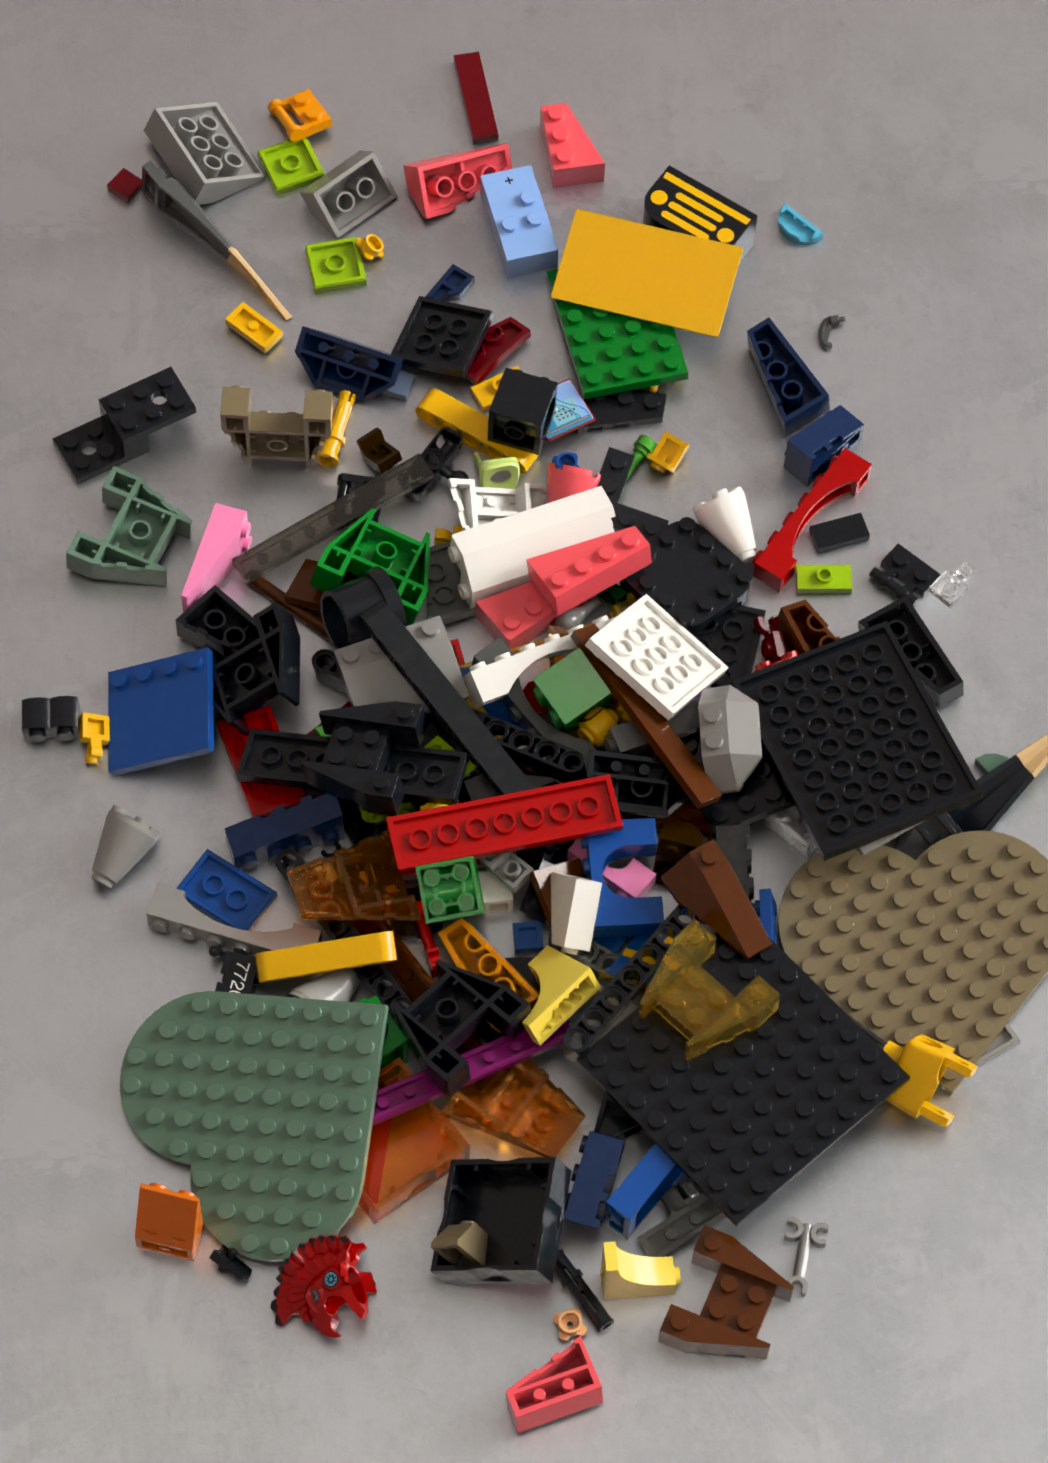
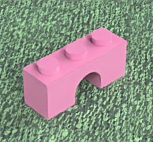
M580 838L568 849L567 861L580 858L583 865V858H587V849L581 848ZM633 858L626 867L621 869L607 866L603 872V879L614 893L627 898L646 897L655 887L657 874Z

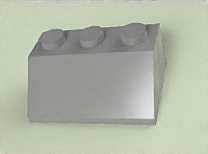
M362 150L300 192L311 214L335 238H339L398 197L375 153Z

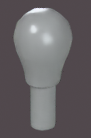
M594 597L581 607H576L557 616L555 620L557 631L562 635H568L569 629L581 625L587 618V615L601 606L599 599Z

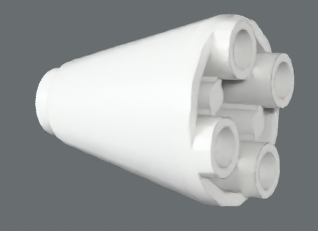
M736 487L729 492L727 489H722L712 495V501L708 503L702 502L692 508L699 523L744 564L753 560L756 555V544L746 496L741 487Z

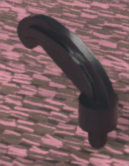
M211 946L209 954L215 958L225 957L226 951H223L219 946Z

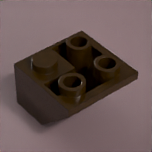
M665 818L659 836L653 872L657 874L656 884L665 885L661 879L663 874L689 852L709 842L693 824Z

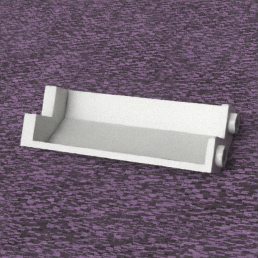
M602 486L452 534L448 554L453 563L456 562L461 571L458 592L462 600L466 599L470 608H475L476 601L530 582L526 559L615 532L611 518L616 515L613 505Z

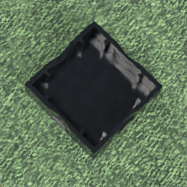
M557 1157L517 1158L509 1161L490 1159L451 1160L444 1195V1214L437 1236L448 1225L460 1224L461 1221L476 1222L479 1227L488 1233L485 1265H467L462 1260H457V1265H451L434 1251L430 1271L446 1284L553 1283L572 1171Z

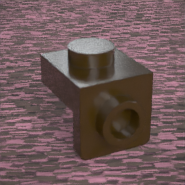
M379 428L373 429L357 440L363 461L380 474L403 460L400 451L385 441Z

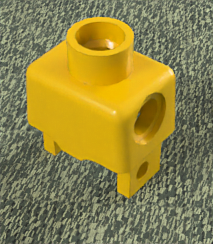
M922 1034L910 1039L905 1047L889 1040L883 1050L910 1076V1080L888 1097L886 1101L914 1118L922 1115L943 1127H947L951 1124L955 1115L930 1103L946 1068L948 1067L970 1078L975 1074L978 1066L953 1054L955 1048Z

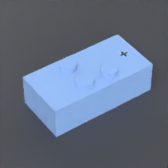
M531 165L481 175L480 195L506 277L511 278L557 268L558 247Z

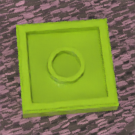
M307 137L296 142L287 140L257 151L259 161L277 196L312 184L325 175Z
M357 237L305 245L315 294L367 285L360 250L356 244Z

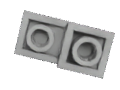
M513 852L477 859L487 870L515 893L530 879L529 874L534 871L530 865Z

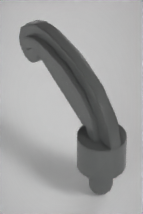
M838 315L829 316L820 323L818 338L822 348L825 350L832 349V343L828 342L831 327L838 326L839 322L846 321L845 317H838Z

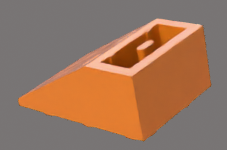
M141 1183L135 1229L136 1246L194 1261L204 1231L199 1198L189 1191L179 1190L174 1192L167 1190L161 1184L150 1183L146 1185Z

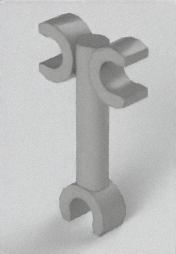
M789 1217L787 1225L795 1227L797 1232H785L784 1239L788 1242L799 1240L793 1276L787 1281L791 1285H800L802 1288L801 1297H805L808 1283L804 1277L810 1244L812 1243L818 1248L825 1247L826 1240L818 1238L816 1233H828L829 1225L826 1223H817L814 1226L808 1223L802 1224L798 1218Z

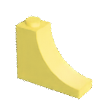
M548 945L528 963L530 970L540 985V994L534 1008L522 1021L532 1041L540 1046L601 988L590 967Z
M615 1241L603 1242L600 1270L603 1301L675 1295L676 1284H681L679 1266H674L673 1256H638L620 1250L616 1246Z

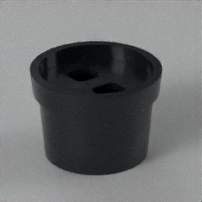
M372 567L361 572L356 579L322 593L320 599L321 617L328 638L336 650L371 638L361 625L358 616L380 600H383L405 627L407 626L405 610L399 592L391 577L381 567Z

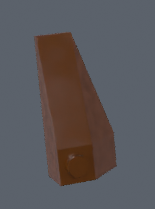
M714 839L689 852L661 876L662 881L679 905L689 909L704 925L710 926L720 935L722 940L744 958L749 959L772 946V942L736 874Z

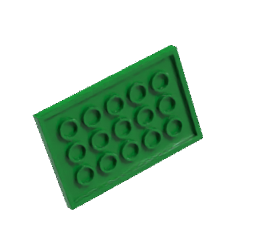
M558 269L546 271L551 294ZM553 299L584 400L688 379V370L673 327Z

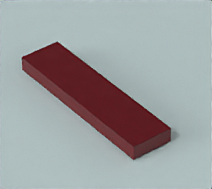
M479 51L454 55V64L473 144L498 140L499 134Z

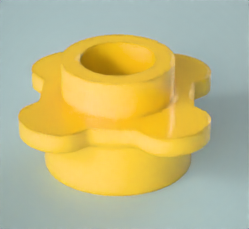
M369 234L364 239L358 238L356 240L361 254L367 260L371 261L375 257H383L382 250L384 246L376 235Z

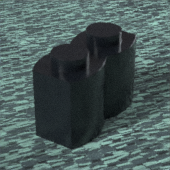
M35 697L22 700V732L24 739L38 743L52 737L61 741H69L79 736L80 704L78 697Z

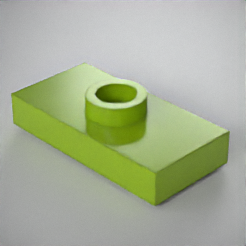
M796 565L797 594L852 593L851 565Z

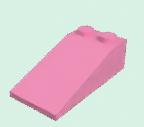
M215 503L181 595L183 613L214 585L219 588L241 562L244 551L249 552L252 536H249L251 523L248 522L247 511Z

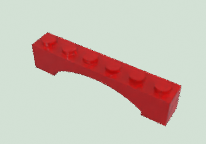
M846 448L843 449L839 456L835 454L830 460L825 474L820 473L815 479L810 493L805 492L802 495L795 512L790 511L787 514L780 531L775 530L772 533L765 550L757 552L752 561L754 565L753 577L780 593L795 574L797 560L792 557L793 549L806 524L831 502L849 494L855 497L870 478L872 464Z

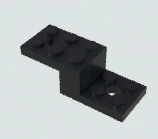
M169 367L98 399L101 417L52 439L55 448L78 485L111 470L113 466L118 467L150 452L149 434L196 413V407L172 367ZM159 396L167 399L165 403L160 405L152 402L154 398ZM86 447L96 448L95 453L91 455L82 453V450Z

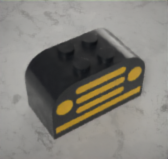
M669 165L645 196L643 224L742 247L741 262L754 246L758 215Z

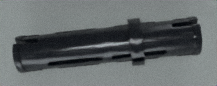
M563 1249L558 1250L555 1271L562 1280L561 1285L569 1289L581 1308L596 1326L598 1332L606 1330L614 1323L613 1318L609 1316L598 1298L582 1278L583 1273L581 1270L573 1266ZM564 1269H566V1270L568 1271V1273L571 1275L572 1279L570 1278V1276L567 1274V1272H566ZM582 1294L586 1296V1298L589 1300V1302L592 1304V1306L597 1312L593 1310V1308L590 1306V1304L587 1302V1300Z

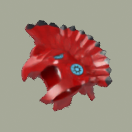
M334 1234L329 1236L320 1235L317 1238L311 1237L308 1242L300 1243L296 1250L291 1251L290 1257L284 1260V1266L278 1268L280 1274L276 1279L280 1285L273 1291L276 1299L271 1302L270 1307L272 1311L276 1312L275 1324L283 1326L291 1317L299 1315L303 1321L314 1324L316 1329L323 1335L331 1338H341L342 1335L337 1332V1325L340 1322L337 1311L345 1304H348L358 1317L364 1321L369 1312L367 1293H377L372 1273L360 1272L355 1268L360 1258L358 1255L367 1249L365 1244H355L347 1235L337 1236Z

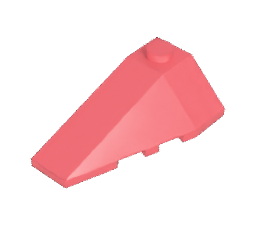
M505 143L425 159L403 165L407 190L423 217L428 219L450 213L458 204L465 199H470L475 195L474 193L480 190L481 175L512 169L509 146Z

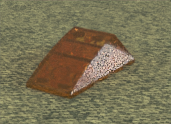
M388 829L383 831V834L374 839L368 837L361 840L359 845L347 850L345 847L334 851V855L326 859L320 857L287 871L301 920L421 921L414 895L408 896L402 874L397 872Z
M531 1059L504 1069L505 1073L487 1092H480L474 1083L465 1086L461 1092L457 1091L440 1113V1115L543 1157H556L586 1116L560 1087L557 1088L549 1080L550 1076L543 1068L539 1069Z

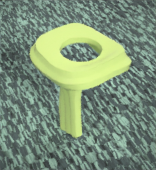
M474 453V462L479 474L480 487L516 488L520 470L516 457L481 461L479 453ZM506 470L511 473L510 477L503 482L496 483L491 481L493 474L498 471Z

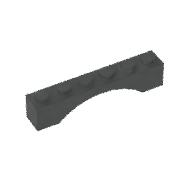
M499 637L474 655L472 666L485 661L486 665L495 662V657L510 652L511 656L515 654ZM518 677L509 693L497 701H501L508 708L507 712L510 718L516 723L520 722L525 730L582 753L587 774L589 749L596 750L588 740L573 737L548 724L535 712L526 699ZM545 756L546 759H550V758L553 757V756ZM571 766L568 769L573 770L578 768V766Z

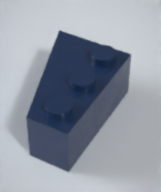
M841 405L828 411L823 417L788 439L784 453V468L808 487L820 473L823 474L828 469L827 466L835 454L839 456L844 448L849 450L862 439L864 424Z
M590 1131L588 1136L583 1135L579 1152L583 1153L580 1165L575 1164L571 1181L574 1182L572 1192L568 1193L564 1219L597 1229L603 1226L604 1216L607 1212L605 1211L606 1201L612 1194L626 1140L596 1131Z

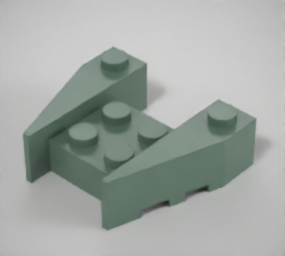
M113 466L102 486V503L120 511L103 541L80 531L77 532L66 552L67 568L91 579L166 586L167 568L158 563L174 533L191 539L192 520L178 508L174 509L164 500V497L159 492H154L149 488L141 477Z

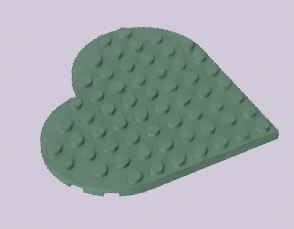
M204 991L184 995L163 1005L145 1020L133 1036L126 1050L120 1075V1094L127 1119L135 1133L151 1149L174 1162L191 1165V1191L200 1200L203 1223L210 1233L229 1249L234 1248L238 1254L258 1261L284 1262L285 1259L290 1257L291 1251L296 1250L300 1243H306L311 1237L317 1238L320 1235H338L349 1217L352 1218L359 1204L365 1182L389 1010L387 1005Z

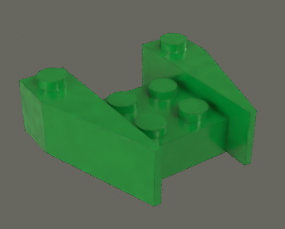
M372 508L326 546L317 563L310 586L321 591H327L341 585L347 571L358 576L361 572L372 567H381L391 577L399 592L405 610L407 626L414 624L428 592L430 534L426 532L422 542L412 539L373 521L376 509Z

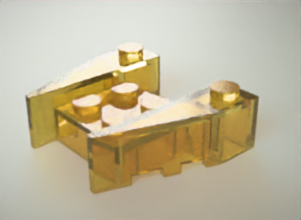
M696 919L674 937L640 1001L639 1017L643 1019L654 1009L689 1040L686 1042L685 1058L687 1060L707 1052V1049L717 1044L727 1043L745 1031L750 1032L759 1028L778 1010L780 994L759 975L735 997L704 970L701 965L715 953L716 937Z

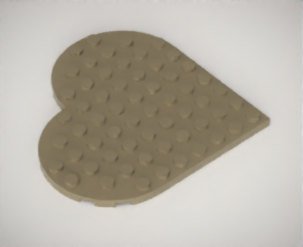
M983 830L962 832L946 837L930 846L916 860L897 849L885 845L876 848L864 856L856 849H853L826 861L818 853L795 872L784 891L777 924L780 946L861 1029L884 1046L890 1040L905 1047L910 1039L922 1034L955 1048L953 1054L976 1064L1048 973V860L1034 847L1018 838L999 832ZM947 1067L938 1087L951 1096L965 1076Z

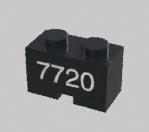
M226 951L221 968V974H223L222 983L217 982L215 991L255 994L256 987L262 986L258 979L256 958L250 955Z

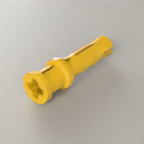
M343 390L339 392L332 416L331 435L329 439H325L324 447L316 454V462L323 467L334 468L339 463L338 454L345 444L344 431L356 399L355 394H351L350 391Z

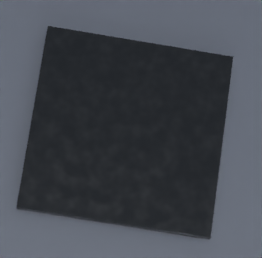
M771 939V947L749 959L744 958L724 940H720L576 1058V1062L736 1227L910 1080V1076Z

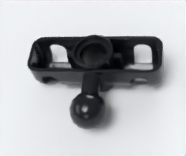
M443 427L439 430L401 480L402 491L407 497L415 501L423 499L426 490H430L434 483L443 477L446 479H469L464 471H454L448 467L455 458L457 450L463 446V437L460 433L450 427ZM440 436H442L445 443L439 449L436 445L437 439ZM430 463L438 464L436 467L433 468L427 467V465ZM409 476L414 481L410 489L405 486V481Z

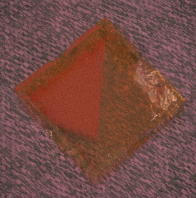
M400 1057L380 1070L378 1089L413 1075L412 1071ZM432 1101L372 1126L365 1182L359 1205L374 1224L449 1173L451 1160L470 1158V1145L446 1114L440 1111Z

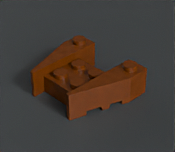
M704 1225L693 1250L691 1263L717 1273L700 1315L673 1304L670 1305L659 1332L658 1342L690 1354L702 1352L713 1353L716 1356L728 1354L741 1355L744 1358L767 1359L771 1344L757 1339L774 1296L790 1302L794 1286L733 1236Z

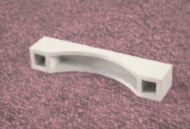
M608 615L593 620L592 623H595L598 629L601 630L616 617L609 619ZM581 624L569 629V634L561 638L559 633L549 636L543 640L545 644L537 647L534 643L519 648L520 653L513 656L510 655V652L501 654L494 658V663L486 665L485 661L469 667L470 672L463 679L475 708L497 701L507 695L515 680L528 666L542 659L569 655L578 649L570 636L574 630L583 628L584 625Z

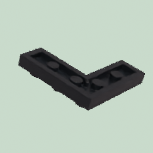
M609 447L599 473L601 478L597 487L602 486L613 505L616 515L611 518L613 529L616 532L636 526L644 538L648 539L666 527L669 520L618 503L635 456Z

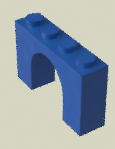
M655 818L622 819L623 830L581 838V848L587 849V858H583V874L589 875L590 880L602 883L593 931L594 938L652 935L663 923L662 896L623 897L610 890L603 879V872L606 867L617 859L656 856L657 834Z

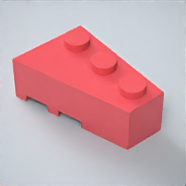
M567 103L541 106L540 127L553 188L603 182L605 162Z

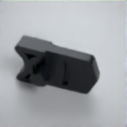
M222 1245L219 1250H213L209 1258L219 1265L218 1270L225 1273L228 1270L240 1280L249 1279L252 1269L236 1257V1249H229Z

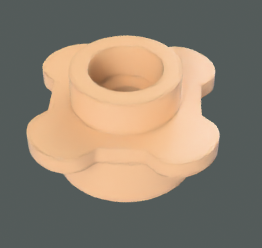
M572 1308L571 1310L554 1315L553 1322L558 1326V1337L560 1340L568 1341L570 1337L576 1335L582 1337L586 1334L587 1327L582 1323V1312L578 1308ZM571 1322L573 1323V1326L568 1327L567 1323Z

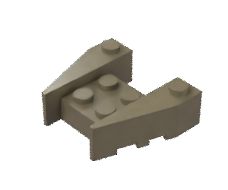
M242 386L223 387L220 412L221 428L225 434L231 436L233 446H238L241 450V457L248 466H252L253 459L306 461V469L311 468L316 460L317 452L322 450L325 439H329L331 435L333 392L321 389L305 390L303 414L296 412L271 413L270 411L252 412L250 388Z

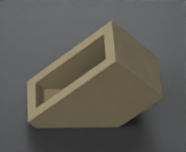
M461 1221L460 1224L448 1225L431 1242V1248L451 1265H457V1260H462L467 1265H485L488 1233L479 1227L476 1222Z

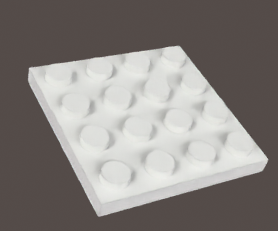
M647 594L594 634L585 644L597 658L603 661L617 676L623 679L668 721L700 695L703 689H707L724 675L729 668Z

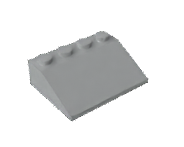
M218 102L155 108L144 128V132L175 179L186 188L199 205L215 203L255 185L267 177Z
M440 615L406 626L407 630L465 701L469 700L470 697ZM372 638L334 650L337 670L352 707L399 701L423 705L425 714L431 712Z

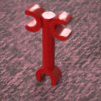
M422 901L413 902L411 909L426 952V964L429 966L430 977L436 978L438 977L436 962L438 960L441 961L439 948L435 946L430 926L425 922Z

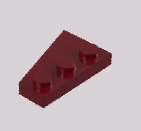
M512 317L489 327L465 378L475 385L479 384L531 337L530 329Z

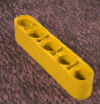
M431 388L415 408V412L421 420L439 430L443 427L452 428L462 435L464 444L491 459L516 457L520 467L519 474H525L539 456L488 441L489 417L436 388Z
M386 931L260 952L255 954L259 983L392 962L397 960L393 931Z

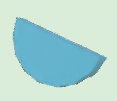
M784 204L780 209L778 227L781 234L787 240L795 244L809 245L823 239L824 233L787 204Z

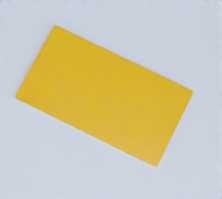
M577 209L551 297L560 301L718 337L743 249L735 245Z

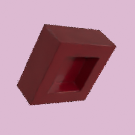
M123 168L107 184V189L110 193L128 204L142 190V179Z

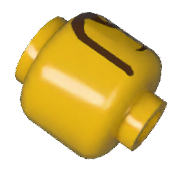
M596 706L578 721V736L580 739L588 740L594 747L602 748L609 728L618 725L619 718L612 709L608 708L606 710L603 707Z

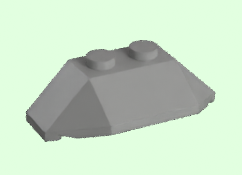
M731 685L703 689L698 709L701 754L705 773L721 794L739 792L744 785L743 783L762 759L759 705L756 701Z

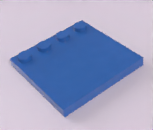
M208 647L108 672V716L110 730L108 772L117 776L214 752L213 652Z

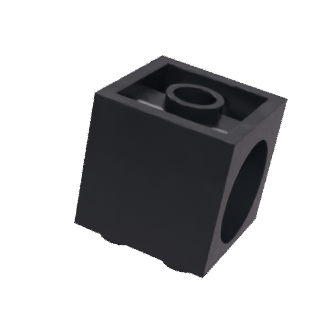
M505 368L489 409L487 440L539 455L555 415L558 382L552 381L547 377L530 375L522 370Z

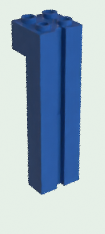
M656 1143L606 1201L605 1211L607 1212L604 1216V1223L626 1240L629 1239L661 1200L662 1195L683 1174V1171Z

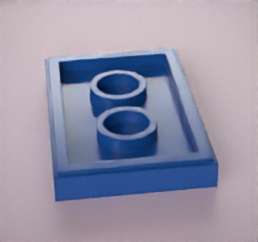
M209 849L203 853L176 888L185 891L186 900L195 909L212 920L233 928L248 931L253 929L277 897L276 891Z

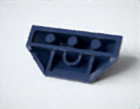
M302 326L295 349L297 357L300 359L314 386L337 394L343 390L350 391L351 394H355V400L366 402L395 386L404 360L385 351Z

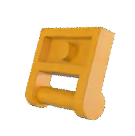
M309 89L281 101L274 99L268 104L269 112L279 119L287 130V136L293 142L332 127L330 116ZM291 111L301 126L294 124L286 112Z

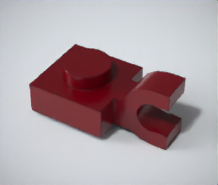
M763 616L757 617L753 620L755 629L758 633L764 635V639L761 641L762 656L765 658V661L770 660L771 664L782 660L781 656L786 654L787 650L783 632L778 631L777 628L779 625L778 616H772L768 620L769 626L764 624Z

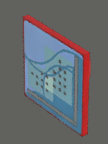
M571 378L557 384L556 410L546 436L547 442L596 421Z

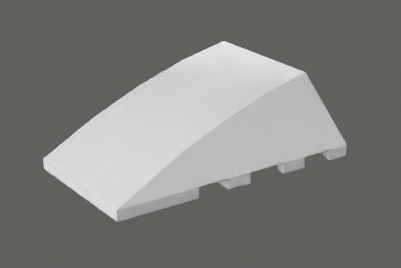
M447 479L463 531L544 505L545 495L547 494V484L524 482L516 489L475 487V479Z

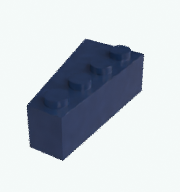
M769 317L747 330L748 347L785 437L830 410L829 394Z
M325 790L324 795L313 799L310 794L300 798L301 803L294 807L288 808L282 805L270 812L266 818L257 815L225 828L226 842L234 866L239 869H251L257 866L258 863L269 860L275 862L277 855L285 849H292L298 854H304L315 847L322 845L333 846V843L344 840L343 813L337 795Z

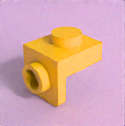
M665 431L653 453H648L646 457L652 461L650 466L663 474L667 469L674 474L690 445Z

